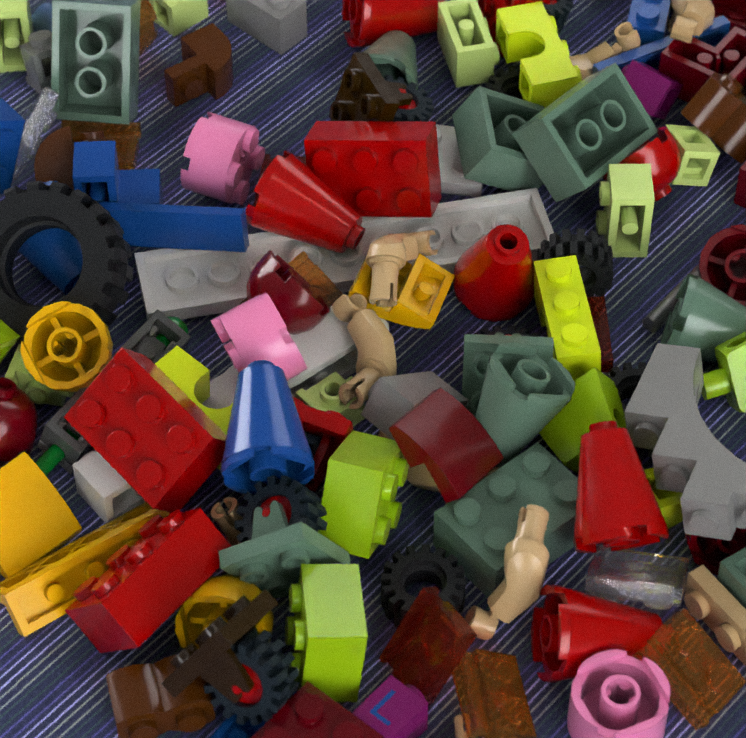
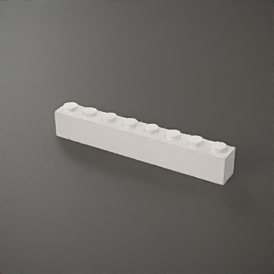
M332 306L330 307L331 312L313 329L297 335H290L307 366V370L287 381L293 397H295V392L303 388L306 391L335 371L344 379L356 372L358 350L347 329L349 322L339 320L335 316ZM380 318L389 330V323L385 319ZM234 365L229 367L225 373L210 381V397L202 405L208 408L220 409L233 404L239 374ZM96 450L86 453L79 461L72 464L77 493L105 523L146 502Z

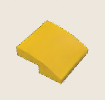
M419 253L417 259L412 264L406 261L405 266L399 270L397 305L393 307H378L376 304L372 305L369 303L372 268L367 265L365 258L347 296L350 298L355 293L363 295L367 300V307L365 309L374 310L379 318L404 326L430 330L437 319L455 275Z
M25 451L0 468V574L6 579L50 555L82 531L80 523L67 503Z

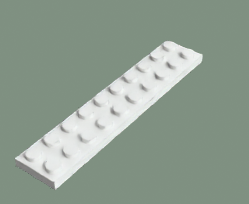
M537 188L439 203L432 218L363 217L361 226L366 229L363 238L355 250L348 248L342 254L267 231L249 234V247L246 252L163 248L134 253L147 320L157 309L167 317L175 316L183 320L225 313L248 301L246 284L249 274L269 250L273 251L275 256L278 254L310 284L309 287L313 291L311 295L317 297L319 294L326 296L349 292L367 256L369 245L387 234L434 230L436 235L430 236L429 244L432 250L438 249V253L425 257L453 274L460 256L499 225H514L526 234L533 261L537 260V250L540 248V243L544 239L549 241V235L554 233Z

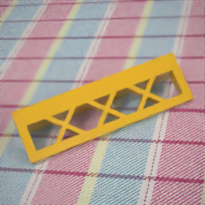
M144 502L9 578L0 582V603L6 606L19 635L26 637L67 614L65 610L76 600L73 593L82 583L93 576L98 579L109 568L106 561L112 554L125 545L129 547L134 545L141 538L138 533L139 529L147 521L158 514L163 518L170 513L153 509L147 502Z

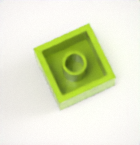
M352 430L328 460L321 503L326 508L327 515L320 517L327 522V529L318 530V533L348 551L350 555L369 559L379 544L385 545L390 528L396 529L398 525L402 502L396 501L398 486L403 487L405 484L409 464L406 459H403V454L395 440Z
M301 564L298 584H290L289 608L290 613H294V616H286L285 642L286 645H293L294 653L292 654L295 658L289 664V667H298L299 675L294 681L299 682L298 690L308 681L336 702H357L368 640L359 564Z

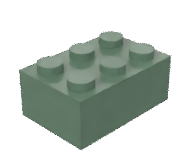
M52 0L51 119L129 125L138 115L141 0Z
M615 62L583 79L514 131L512 135L557 203L586 190L608 172L609 164L620 163L656 134L658 129Z
M537 442L476 483L460 499L451 501L434 512L433 545L436 548L446 549V558L453 554L458 559L457 566H463L465 576L485 596L489 597L505 578V546L515 538L518 514L521 507L527 508V505H538L549 513V521L544 537V545L549 551L550 556L548 565L574 547L578 478Z

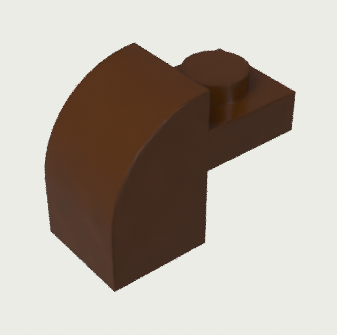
M211 23L181 37L182 62L164 70L167 99L174 107L207 92L215 100H218L232 87L234 75L231 43L227 36L214 23Z
M70 126L52 132L39 146L34 161L36 181H57L74 189L72 178L74 142H72ZM104 131L80 133L79 142L113 141V137L105 138Z

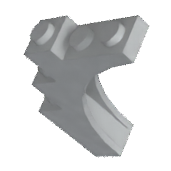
M657 343L624 411L626 428L634 447L653 449L652 461L656 489L683 493L680 501L685 534L731 541L736 528L746 529V462L737 458L714 437L700 415L698 402L704 385L701 349Z

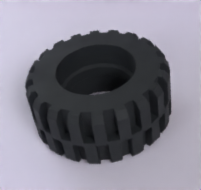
M42 181L28 182L26 185L27 189L21 190L16 185L4 190L6 199L0 202V319L20 336L16 343L21 344V341L24 342V335L28 329L26 327L27 323L44 306L30 304L17 294L12 277L13 263L17 252L28 238L50 228H60L71 233L80 243L83 255L82 271L76 285L59 301L86 306L95 311L104 323L110 326L118 317L113 313L117 304L125 305L129 293L124 291L126 281L131 282L133 278V268L128 265L127 260L132 257L130 244L123 239L125 232L119 222L112 218L110 212L89 195L79 189H71L63 183L53 181L48 186Z

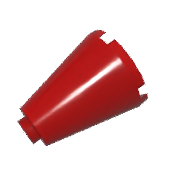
M343 0L342 21L350 22L351 31L344 32L347 44L352 48L371 46L382 35L393 30L405 32L410 37L437 32L438 3L445 2V0Z
M287 150L284 151V157L278 154L266 168L253 191L258 194L257 204L254 207L248 203L245 210L247 224L254 228L341 254L348 248L355 250L366 230L361 226L363 217L302 161Z
M504 224L492 229L468 248L455 265L453 273L455 275L453 279L455 296L460 303L462 302L471 310L470 313L479 319L492 322L510 320L523 311L534 297V268L529 240L526 234L514 225Z
M602 421L589 425L590 432L581 436L574 527L575 551L578 553H597L596 544L603 543V547L611 548V552L658 543L660 542V537L667 539L669 537L667 524L626 428H618L616 421Z
M545 585L540 592V596H546L543 608L534 607L531 626V650L533 662H542L545 672H539L537 675L544 682H558L575 678L580 665L590 656L602 651L624 650L627 651V656L640 660L644 656L655 662L660 658L661 653L667 650L669 645L668 626L662 623L657 613L563 586Z

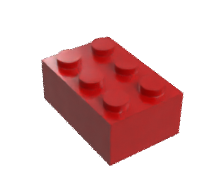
M316 121L304 139L307 167L360 216L432 218L442 198L436 122Z
M121 347L64 416L79 434L153 509L171 513L177 509L181 510L222 462L227 435L146 355Z
M201 508L181 512L180 509H177L163 518L160 514L154 516L139 529L138 533L141 538L131 547L125 545L108 558L106 564L109 568L98 579L93 576L74 591L73 596L76 600L65 612L100 653L139 648L220 567L219 551L231 547V545Z

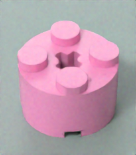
M207 112L208 118L200 117L188 138L183 156L190 158L188 171L181 169V184L184 189L229 204L237 203L242 205L249 193V179L253 169L259 170L265 156V148L258 146L259 130L255 126Z
M265 292L259 296L257 295L210 320L222 344L230 340L223 347L238 373L251 362L258 360L270 361L275 366L283 369L287 381L307 370L297 345L288 333L287 326L268 293Z
M606 650L587 658L578 668L571 685L567 715V726L571 738H663L671 692L664 672L652 660L644 656L642 660L627 656V651Z

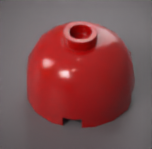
M667 126L658 128L657 133L659 137L652 141L648 139L618 163L651 164L655 202L672 191L669 184L677 177L681 167L680 150ZM608 172L602 176L604 181H607Z

